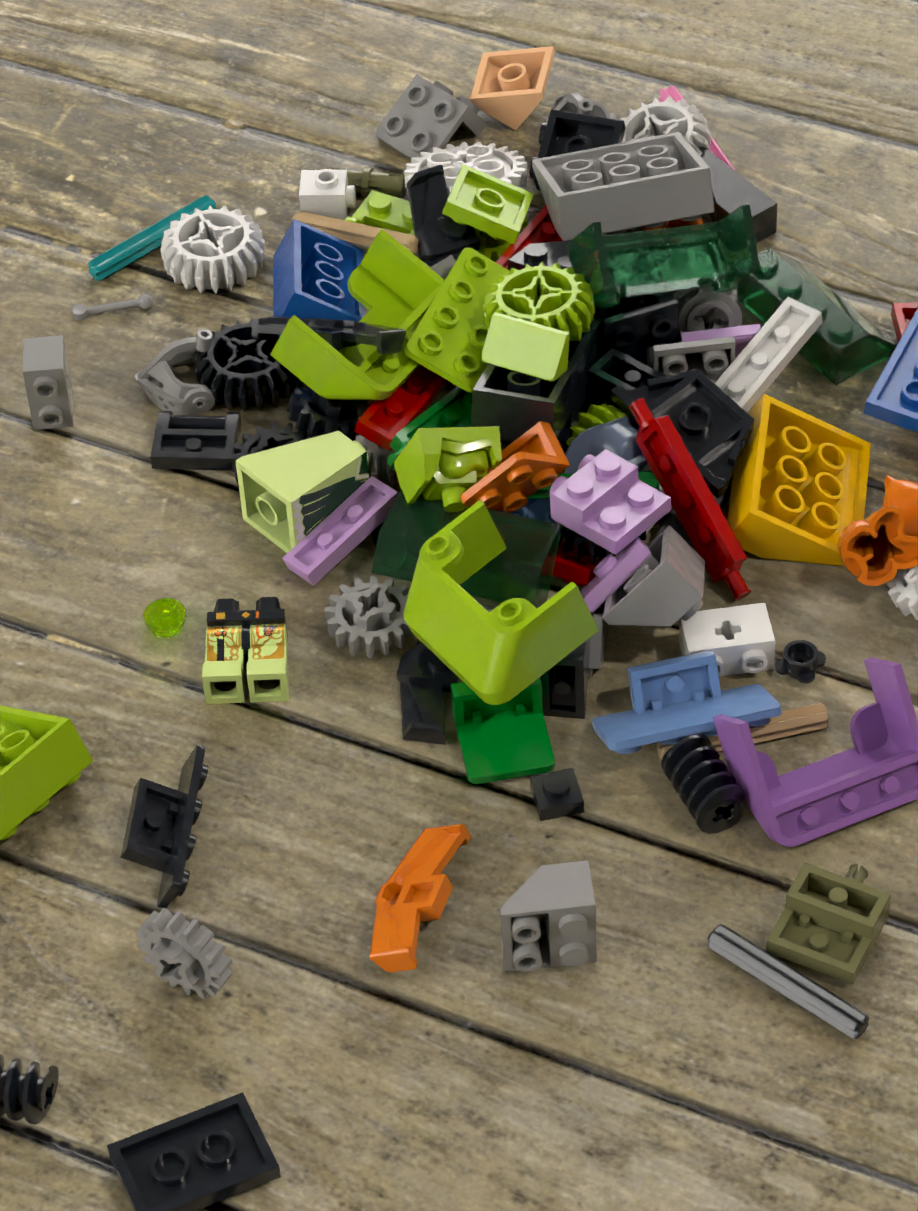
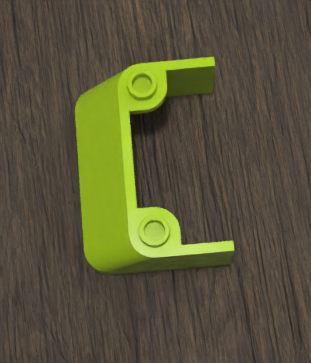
M479 500L429 538L421 547L403 616L411 632L484 702L491 705H499L513 699L598 632L599 629L577 585L573 582H570L538 608L526 599L512 598L504 601L491 612H488L460 586V584L507 549L485 504Z

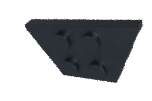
M699 369L680 372L673 377L662 376L648 379L647 386L626 391L623 385L614 387L611 390V400L633 419L635 423L638 424L632 411L629 409V405L641 398L645 399L654 418L666 415L670 417L709 490L715 497L720 498L754 429V419Z

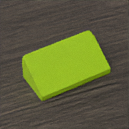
M495 312L490 322L481 361L544 380L555 381L568 369L570 333Z

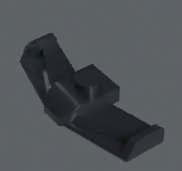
M437 165L416 172L408 181L407 190L414 233L418 239V254L421 260L431 267L450 255L457 261L464 248L468 247L475 251L479 250L480 240L474 227L458 224L451 217L442 214L448 199L443 165Z
M272 316L253 319L252 338L261 341L276 339L279 334H282L292 316ZM297 317L338 352H340V348L353 347L361 343L377 346L379 354L399 353L406 336V331L400 328L352 320Z
M418 640L414 647L402 655L397 670V680L400 682L403 739L446 745L443 692L452 693L451 684L461 683L462 680L427 646Z

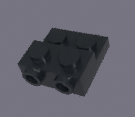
M551 109L548 122H543L540 128L539 144L541 147L538 156H533L532 160L622 143L626 130L625 123L621 120ZM531 160L529 176L533 179L536 189L541 191Z

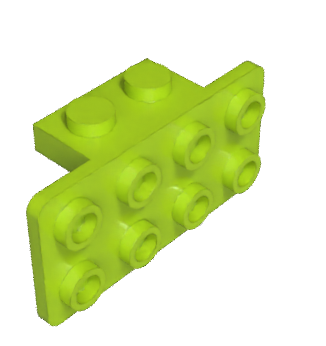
M464 248L404 349L405 355L463 390L472 392L488 363L481 361L482 350L488 333V326L485 325L484 296L488 294L489 285L497 283L498 276H509L510 271L474 249Z

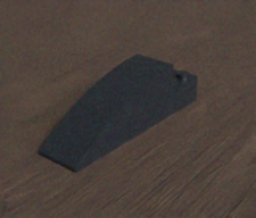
M623 297L610 307L597 304L593 314L594 320L590 323V331L582 333L580 341H569L568 369L555 381L544 380L488 364L472 391L471 427L499 426L500 442L511 444L539 421L550 423L563 452L566 453L569 447L566 443L573 436V431L570 427L576 426L579 422L578 414L587 413L590 407L588 405V369L601 358V322L608 317L619 315Z

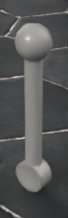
M142 294L138 299L91 307L78 304L72 308V314L75 320H84L91 314L139 306L143 309H148L152 306L153 299L148 294Z

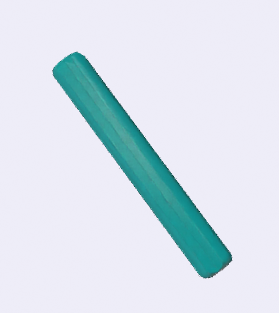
M204 195L91 259L87 264L90 275L97 281H102L162 246L164 231L170 229L171 221H180L181 213L193 214L195 208L203 211L208 210L211 205L213 209H216L215 201L208 195Z

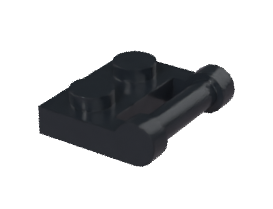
M159 411L150 456L152 469L233 470L231 455H234L233 445L238 443V437L241 434L240 412H227L226 416L173 415L172 411Z

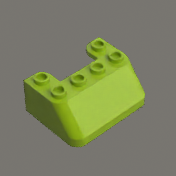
M382 228L377 233L360 265L353 270L348 278L347 287L353 298L369 310L359 322L400 328L406 331L401 351L399 353L383 355L377 352V346L360 343L357 346L340 348V352H338L293 315L270 355L323 398L339 400L387 399L421 365L407 357L404 349L445 280Z

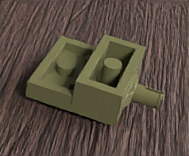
M804 862L786 894L785 908L766 941V951L853 985L889 918L891 894L863 884L868 876V871L862 865L858 870V864H852L844 877Z

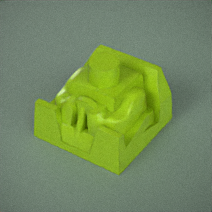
M499 426L418 428L394 461L399 485L407 503L413 504L422 493L425 500H443L444 510L448 512H457L468 508L469 506H464L460 496L489 474V467L490 469H495L502 461Z

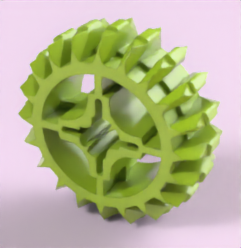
M542 261L539 266L530 267L526 263L524 269L517 270L511 268L509 276H498L497 283L489 285L488 294L484 296V319L488 329L493 314L497 312L569 332V341H580L582 333L590 331V323L594 320L595 308L590 284L585 281L583 274H575L573 267L561 269L559 263H555L550 267L545 266Z

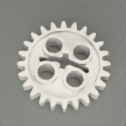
M462 142L458 147H454L451 144H447L446 149L433 147V153L420 152V157H412L411 163L406 164V170H404L405 188H407L408 181L416 172L437 165H443L448 197L462 164L521 189L527 186L528 180L525 157L518 156L517 150L508 151V146L496 149V143L486 146L482 145L481 142H477L473 146H468L466 142Z

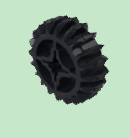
M253 318L249 323L244 324L236 320L235 325L231 327L222 324L220 332L211 331L213 336L209 351L196 352L195 372L199 384L209 388L215 398V405L225 403L229 410L236 406H241L244 412L248 407L257 406L262 410L263 404L266 403L276 406L278 398H289L290 391L298 386L299 378L270 355L280 335L276 339L254 340L252 338Z

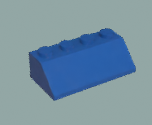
M293 219L273 256V316L295 315L296 317L360 321L366 315V308L350 294L347 281L353 270L362 262L364 258L363 249Z

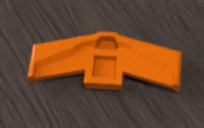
M463 823L425 828L387 882L381 886L375 900L376 913L370 960L383 970L398 972L417 968L416 950L420 922L439 920L453 889L447 875L441 874V872L458 848L466 845L471 839V835Z

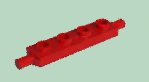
M644 398L634 401L629 405V409L640 426L635 440L664 493L671 497V505L697 553L705 560V567L713 582L725 580L735 601L745 598L751 593V590L746 585L739 571L747 556L683 443L680 434L668 415L654 418Z

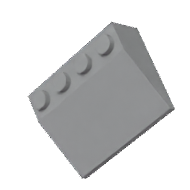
M680 132L532 160V167L554 229L563 241L589 239L592 235L602 233L620 235L627 232L628 228L639 226L657 228L663 226L665 221L675 219L692 221L700 219L703 214L714 212L710 167Z

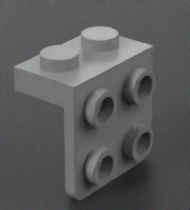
M416 74L377 128L376 135L380 140L411 159L412 157H420V152L433 153V147L443 149L459 126L479 136L486 124L477 115L480 109L463 96L458 100L452 96L454 93L441 82L436 80L432 84Z

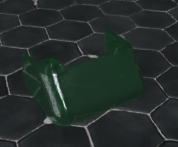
M750 204L741 205L721 221L715 223L603 236L601 222H594L567 244L569 261L575 274H583L585 281L590 284V290L593 292L594 302L596 301L597 308L618 305L621 303V298L712 287L713 293L729 292L737 289V282L742 281L760 269Z

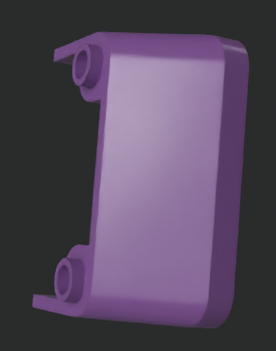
M873 657L864 660L876 702L860 708L853 715L850 722L853 748L780 776L777 774L773 760L767 754L756 751L747 721L723 714L713 717L728 770L736 779V785H739L743 790L745 803L772 841L788 847L797 846L918 799V720L900 663Z

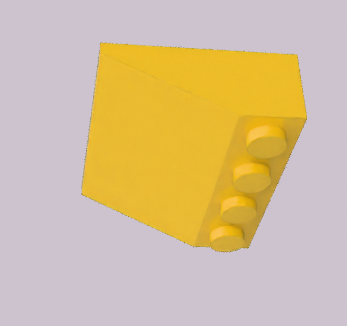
M763 394L748 412L754 419V429L733 472L727 522L740 542L742 549L760 558L844 566L838 552V538L843 529L851 522L858 519L864 521L871 443Z

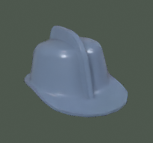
M623 417L581 432L571 442L565 453L570 466L564 470V473H576L581 460L586 455L591 454L596 457L605 449L638 466V472L641 471L648 462L635 440L639 431V425L633 419Z

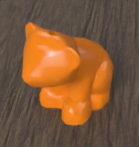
M886 475L882 508L873 512L864 521L858 519L851 522L843 529L838 538L840 559L845 568L855 575L860 583L866 586H879L891 581L896 576L898 569H909L918 565V483L895 480L890 475Z

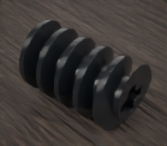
M695 734L682 739L663 755L661 766L700 830L708 834L719 833L731 828L740 820L743 814V808L740 804L744 800V792L739 785H736V779L728 772V767L724 761L720 760L717 750L711 747L712 742L707 735Z
M0 1055V1117L6 1113L7 1117L14 1121L25 1117V1120L30 1124L40 1123L49 1111L56 1094L59 1078L58 1067L51 1065L45 1077H40V1064L33 1061L25 1074L22 1073V1060L14 1058L8 1070H5L4 1057Z

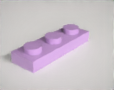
M371 476L282 559L289 570L314 586L401 506L403 501L397 491Z

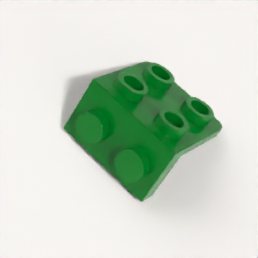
M540 677L513 699L499 705H491L484 702L464 682L451 684L453 719L467 779L470 783L479 784L546 773L555 768V757L543 715L542 683Z

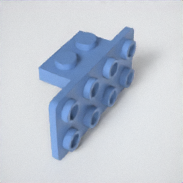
M710 650L626 668L633 710L596 717L592 719L594 731L609 750L616 751L618 754H630L641 750L642 745L659 742L663 745L677 744L685 736L697 733L707 736L718 735L713 717L719 714L747 721L749 726L754 727L768 724L771 718L780 716L782 711L780 703L761 684H751L721 691L716 655Z

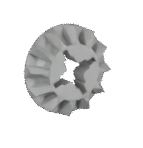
M718 288L715 291L708 292L700 289L698 294L691 299L686 297L684 306L678 311L680 332L705 330L704 321L700 315H707L712 307H714L716 317L719 320L713 319L710 325L707 326V330L741 326V309L732 295L728 296Z

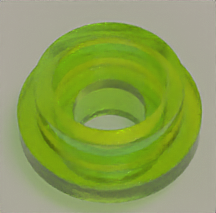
M161 598L151 602L145 608L143 614L147 628L154 635L162 638L178 634L182 630L187 618L185 606L180 601L172 598Z

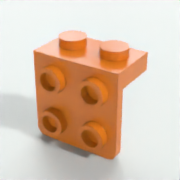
M539 421L501 451V463L495 469H490L489 467V474L465 491L460 498L464 506H472L481 500L487 509L513 512L525 506L528 502L527 498L537 490L552 485L558 478L557 475L569 467L570 464L550 423Z

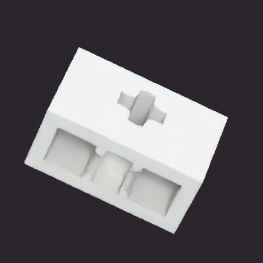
M765 603L697 611L687 621H684L682 618L679 619V644L682 656L711 650L716 655L719 677L774 670L775 638Z

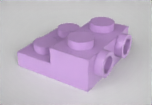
M607 449L596 457L591 454L586 455L581 460L577 472L569 478L564 476L558 477L552 484L549 493L551 518L615 555L671 510V497L638 480V466Z

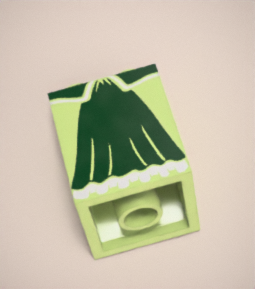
M335 431L240 457L236 460L243 519L286 553L290 552L369 479L367 451L359 442L352 441L340 431Z

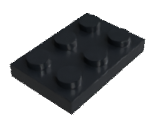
M243 1092L107 1145L109 1157L133 1211H197L281 1177L279 1165Z

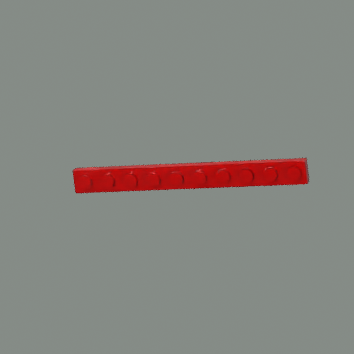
M546 205L516 238L515 243L511 244L500 256L496 263L508 269V259L529 244L563 241L554 229ZM420 365L389 398L375 400L357 421L355 432L390 452L392 448L389 445L395 434L421 415L450 381Z

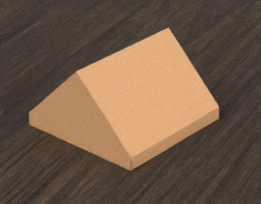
M554 46L484 52L470 101L481 111L516 131L544 97L555 55Z

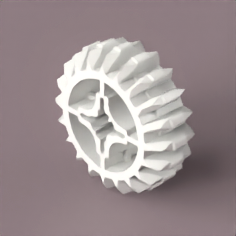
M671 96L664 102H660L655 97L651 104L645 105L640 102L639 109H627V118H617V120L624 121L626 126L622 143L680 132L700 156L702 152L699 147H705L710 150L711 134L707 120L695 105L687 104L685 99L675 103Z
M210 205L208 210L203 211L195 208L194 213L191 215L181 213L180 221H171L170 229L164 231L161 256L167 275L173 278L175 284L183 283L186 290L197 287L200 294L206 289H213L216 294L218 289L227 288L232 291L234 284L245 285L247 278L256 277V271L262 268L264 260L265 240L263 239L259 223H255L251 215H242L240 209L230 212L226 205L221 209H213Z

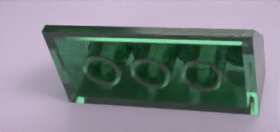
M768 248L738 263L737 300L764 323L770 319L787 297L822 312L823 323L798 353L835 385L842 383L893 354L897 345L799 261Z
M400 490L379 531L371 573L412 582L423 544L468 508L457 512H448L444 510L443 500H425L422 494L419 495L413 504H408L402 490ZM487 509L507 549L460 584V586L471 596L502 603L512 598H523L536 608L540 607L548 598L563 525Z

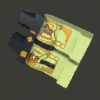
M261 597L256 601V610H240L239 601L233 598L218 599L214 612H207L205 663H203L202 682L206 704L245 703L246 663L250 703L289 701L288 632L285 609H281L277 597ZM280 679L279 686L274 689H263L257 685L259 680ZM236 681L237 685L230 691H220L214 687L215 682Z

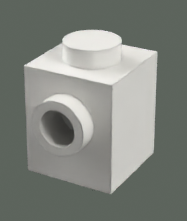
M301 170L299 189L300 211L345 220L348 217V209L355 208L356 202L355 185H348L347 170Z

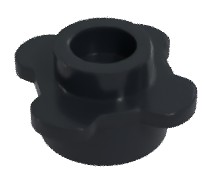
M795 640L785 646L783 658L775 662V670L780 675L788 674L800 683H811L815 680V672L818 667L825 665L826 657L824 653L818 651L813 643L806 640Z

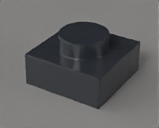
M573 768L530 776V789L540 821L584 813V800Z

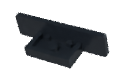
M200 745L195 746L182 767L178 790L140 777L133 791L121 858L163 872L157 907L167 908L175 895L179 897L183 895L190 877V871L184 869L185 862L190 858L195 846L196 835L191 834V828L196 823L202 808V800L197 798V794L203 787L208 774V765L203 764L206 747Z

